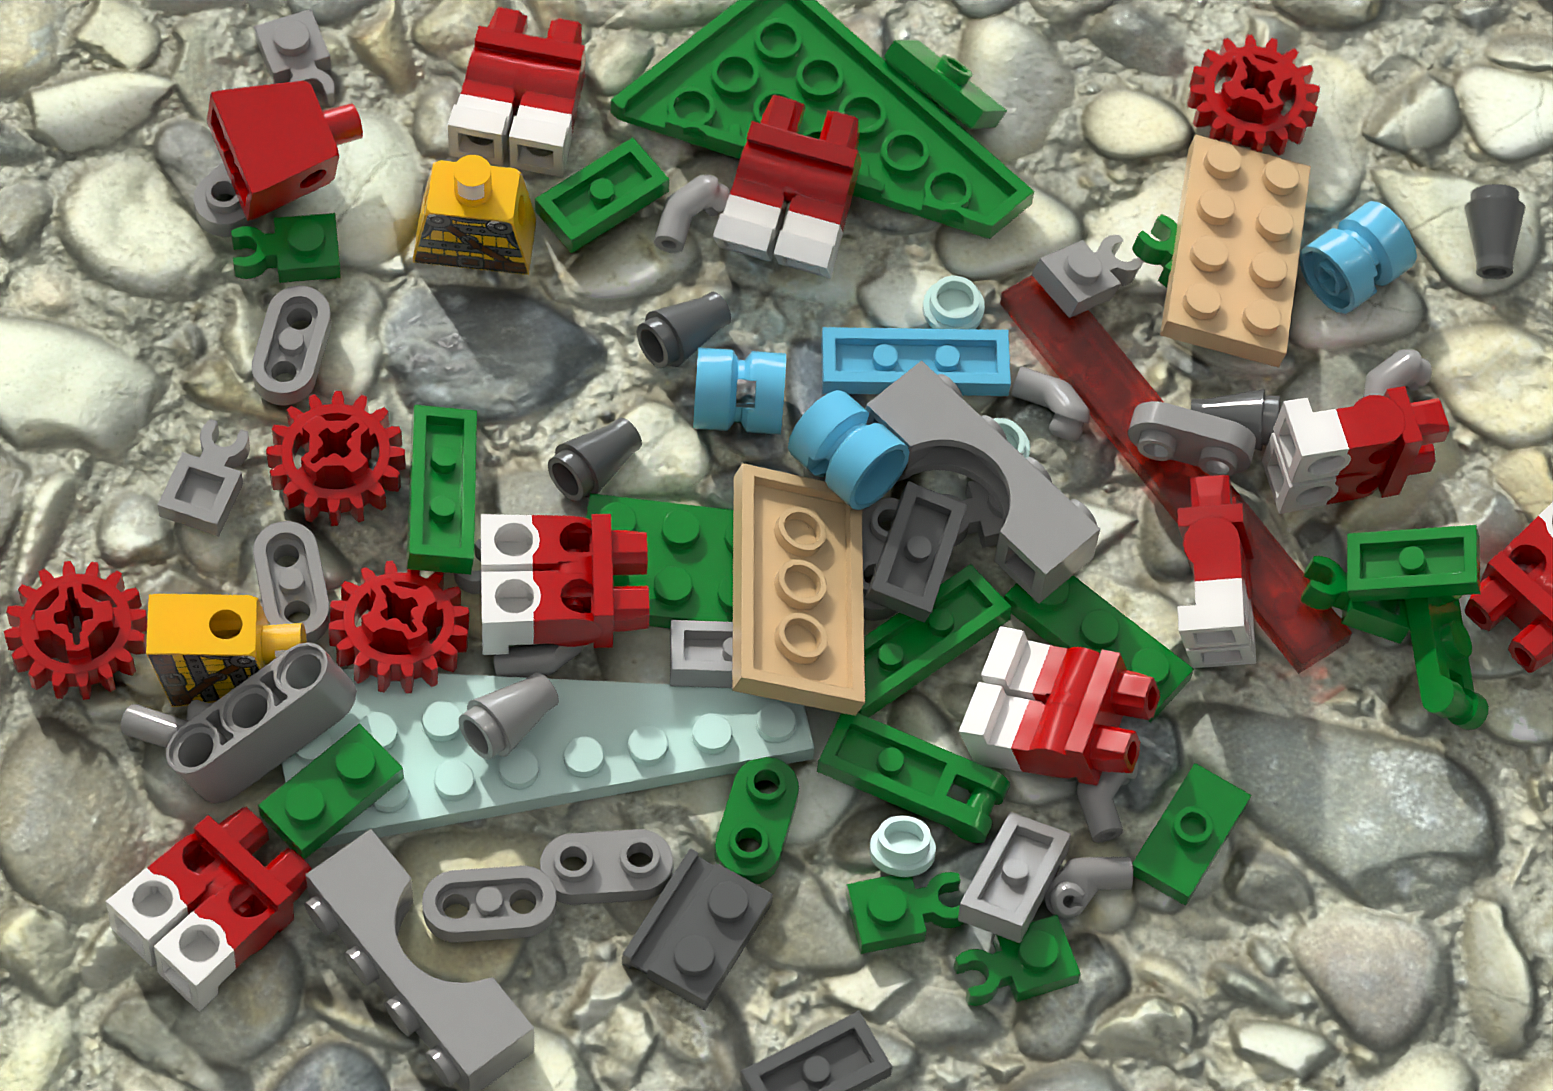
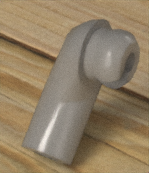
M699 175L670 195L663 207L654 244L665 252H681L684 249L691 220L696 214L702 210L710 216H716L719 212H724L730 194L728 187L718 184V178L715 176Z
M1411 349L1399 350L1368 373L1363 397L1369 395L1384 396L1386 389L1405 386L1410 390L1419 389V385L1424 387L1431 379L1432 366L1428 360L1421 357L1418 351Z
M1023 366L1020 367L1011 396L1049 408L1054 412L1053 420L1049 426L1051 434L1069 441L1079 440L1082 436L1084 423H1089L1090 410L1074 388L1064 380Z
M550 643L509 647V654L494 655L496 676L528 678L535 672L542 673L544 676L551 675L580 654L583 646L563 647Z
M197 699L192 701L187 709L186 720L138 704H132L128 706L122 716L121 730L127 736L167 748L172 736L183 725L212 704Z
M1138 761L1131 774L1103 771L1097 786L1084 783L1077 785V795L1093 842L1110 841L1123 833L1124 830L1113 797L1121 785H1127L1130 779L1136 778L1139 768Z
M1131 857L1070 859L1051 882L1045 895L1047 908L1053 915H1058L1059 918H1074L1082 913L1098 890L1132 889L1133 867Z

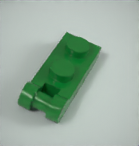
M1462 595L1405 599L1423 707L1438 717L1447 718L1452 724L1468 731L1477 729L1485 722L1489 706L1487 700L1482 695L1474 692L1469 656L1472 654V642L1468 631L1463 625L1459 602Z
M859 713L856 716L840 714L817 764L818 773L950 828L958 837L978 844L984 843L993 825V821L989 816L994 805H1001L1010 788L1009 780L993 769ZM954 784L968 790L970 793L966 804L949 797Z

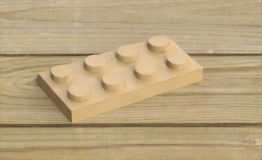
M1194 136L1188 149L1177 221L1178 227L1160 336L1270 366L1280 367L1287 352L1311 166L1203 136Z
M742 463L734 476L732 691L856 716L865 703L862 509H852L828 488L825 481Z

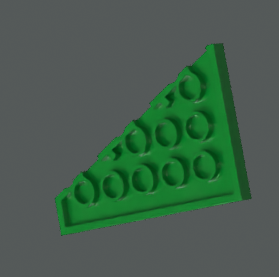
M738 0L614 96L610 103V113L619 121L740 159L747 142L746 138L751 122L761 123L762 116L773 95L796 100L805 105L806 109L798 134L808 137L820 138L827 111H836L857 117L860 122L857 150L859 151L862 164L855 182L853 196L987 239H991L1032 205L1034 190L904 76L887 64L880 55L817 0Z

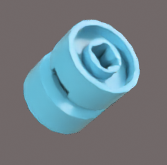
M1373 201L1362 205L1340 221L1337 229L1332 228L1304 247L1299 256L1301 271L1313 293L1327 307L1343 314L1353 311L1376 294L1375 285L1385 286L1414 266L1417 259L1416 245L1403 221L1391 209L1379 202Z
M699 347L693 429L728 431L734 422H739L747 433L781 435L786 353L752 351L745 360H739L734 350ZM737 379L756 381L754 403H736Z
M836 390L827 393L817 400L802 415L790 435L788 450L812 474L819 477L826 476L825 482L828 488L852 509L861 510L877 502L894 486L908 463L910 451L907 445L883 424L873 423L867 425L869 412L846 392Z

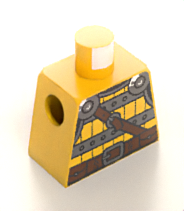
M466 155L457 162L442 160L434 162L421 204L413 263L529 275L537 221L522 172L514 168L490 166L489 162L479 155Z
M149 594L146 655L172 707L189 706L196 699L206 703L216 702L288 649L297 644L307 643L306 630L303 623L269 625L259 599L251 595Z

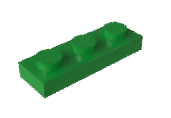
M414 405L411 421L407 569L471 575L474 562L477 410Z
M969 564L940 585L932 612L925 623L898 613L864 636L865 703L859 710V714L871 717L1011 620V605L972 564Z
M1074 575L1040 603L1036 602L1018 583L1004 596V599L1011 605V614L1050 645L1067 649L1083 647L1101 653V650L1119 652L1127 670L1153 677L1160 692V700L1153 718L1148 720L1150 723L1191 680L1194 668Z

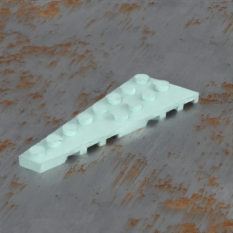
M342 669L354 682L357 691L352 709L342 720L282 762V768L286 783L359 723L403 767L404 779L320 847L325 848L351 843L370 829L380 838L734 774L745 763L753 759L772 757L786 764L811 760L814 757L815 748L804 705L732 691V688L549 679L557 691L559 697L558 705L549 710L507 756L496 755L487 760L480 757L465 740L459 727V717L467 711L469 701L522 681L526 677L438 673L437 685L431 687L422 678L414 679L412 693L405 694L400 681H391L385 693L378 692L377 677L370 675L365 681L358 684L354 681V669Z

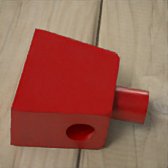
M303 80L224 89L211 92L207 124L247 221L259 218L331 183L335 179L340 157L337 146L363 138L361 119L354 104L350 103L322 111L312 85Z

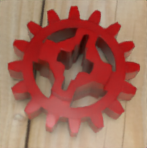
M1253 34L1246 35L1244 46L1238 48L1229 38L1223 39L1219 54L1207 49L1203 54L1201 66H1194L1187 99V107L1196 109L1193 125L1195 128L1210 126L1211 130L1208 137L1210 139L1221 141L1224 138L1232 145L1250 147V150L1261 153L1263 147L1270 146L1280 156L1284 154L1288 140L1300 144L1303 141L1306 128L1313 126L1318 109L1316 103L1320 93V86L1310 84L1314 69L1311 65L1297 68L1295 64L1299 51L1294 48L1287 51L1284 55L1276 51L1278 41L1275 38H1271L1265 47H1259ZM1224 78L1226 82L1222 84L1221 92L1215 93V86ZM1291 100L1292 107L1283 116L1281 111L1284 110L1285 102Z
M335 391L332 403L323 405L315 394L309 396L310 410L305 413L290 406L287 409L289 427L274 425L272 428L274 445L267 447L266 450L268 467L272 468L270 470L271 485L273 490H283L284 506L289 510L304 503L305 520L312 522L319 515L320 511L327 512L331 526L339 525L341 514L344 512H351L353 518L358 523L364 521V506L369 503L381 511L387 506L384 489L399 492L401 488L399 471L406 469L405 449L400 448L403 446L402 431L400 426L389 427L388 410L383 407L372 414L368 413V399L364 395L358 397L353 405L344 404L342 391ZM301 446L305 449V455L301 457V467L296 469L294 460ZM376 447L379 458L375 468L372 470L369 468L368 461L372 458L371 450Z
M392 560L386 561L385 574L376 576L367 567L361 569L360 586L344 581L341 585V600L331 601L330 623H328L329 645L336 647V663L339 667L353 664L355 682L359 684L372 675L377 677L378 692L385 693L391 681H400L405 694L413 691L414 679L422 678L428 685L433 687L438 684L439 667L450 672H454L457 669L458 653H465L468 648L469 608L461 606V590L458 586L444 590V573L435 572L428 578L420 576V570L408 569L407 573H400L397 571V567ZM361 617V626L356 628V625ZM442 625L441 632L436 638V628Z
M71 561L64 562L63 576L54 578L46 569L38 571L41 586L38 589H34L22 584L18 588L21 603L24 606H8L6 610L11 628L5 630L4 635L8 650L14 651L11 656L16 671L20 673L29 670L28 675L31 687L35 690L40 689L48 681H51L55 698L63 699L69 687H78L82 699L88 700L92 692L91 685L99 682L109 692L114 691L116 687L113 674L120 671L123 674L133 676L136 668L131 654H146L147 643L142 632L147 631L148 619L146 610L139 609L142 606L139 591L136 587L124 590L123 575L119 571L113 572L105 580L102 579L99 564L93 561L87 567L85 574H76ZM75 616H79L82 631L79 632L80 644L75 645L72 629L75 628Z

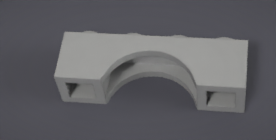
M921 360L867 403L866 410L869 412V417L866 424H883L907 445L910 453L908 463L902 473L903 475L910 476L931 470L956 472L975 480L993 496L1000 508L1004 522L1000 531L994 561L1036 602H1042L1093 559L1101 529L1097 526L1091 511L1080 501L1070 500L1052 483L1049 473L1041 463L1031 457L1025 458L1007 441L1003 429L994 419L986 415L980 416L964 401L961 391L949 377L944 374L937 375Z
M372 829L306 874L309 900L304 905L309 916L324 935L329 936L335 931L349 950L344 955L356 976L367 986L375 981L386 994L389 1000L385 1002V1007L390 1017L405 1035L409 1036L413 1032L419 1035L430 1049L425 1054L428 1063L446 1086L450 1087L457 1082L463 1091H482L535 1052L534 1027L493 977L468 983L443 981L421 971L405 955L399 944L398 934L402 921L413 904L411 877Z

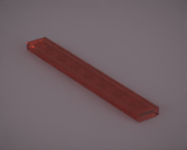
M1032 275L1001 292L1000 305L1059 378L1068 382L1090 410L1092 419L1178 524L1177 508L1192 507L1190 479L1212 475L1205 473L1198 466L1176 460L1159 461L1150 459L1142 455L1138 451L1137 446L1128 437V430L1135 407L1144 402L1164 401L1089 310L1069 318ZM1232 486V497H1236L1237 504H1243L1254 541V559L1246 560L1252 577L1254 619L1299 674L1349 643L1352 632L1346 625L1341 624L1342 619L1332 607L1326 610H1319L1301 602V595L1310 580L1303 577L1304 573Z

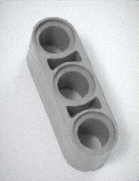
M310 642L297 644L183 725L172 736L167 745L166 758L168 765L205 801L214 804L226 802L236 797L342 720L355 703L357 691L354 682L319 645Z

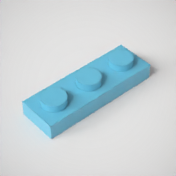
M822 328V394L836 390L844 391L847 394H880L922 360L937 375L944 374L957 385L962 396L1009 395L1011 385L1009 330Z

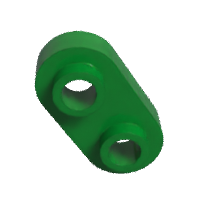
M760 757L748 761L739 769L735 776L716 837L715 862L756 885L765 882L776 872L797 806L799 793L798 779L792 768L785 762L772 757ZM768 780L773 782L778 789L773 793L765 794L759 792L755 788V784ZM744 838H751L760 844V848L753 852H745L737 846V843Z

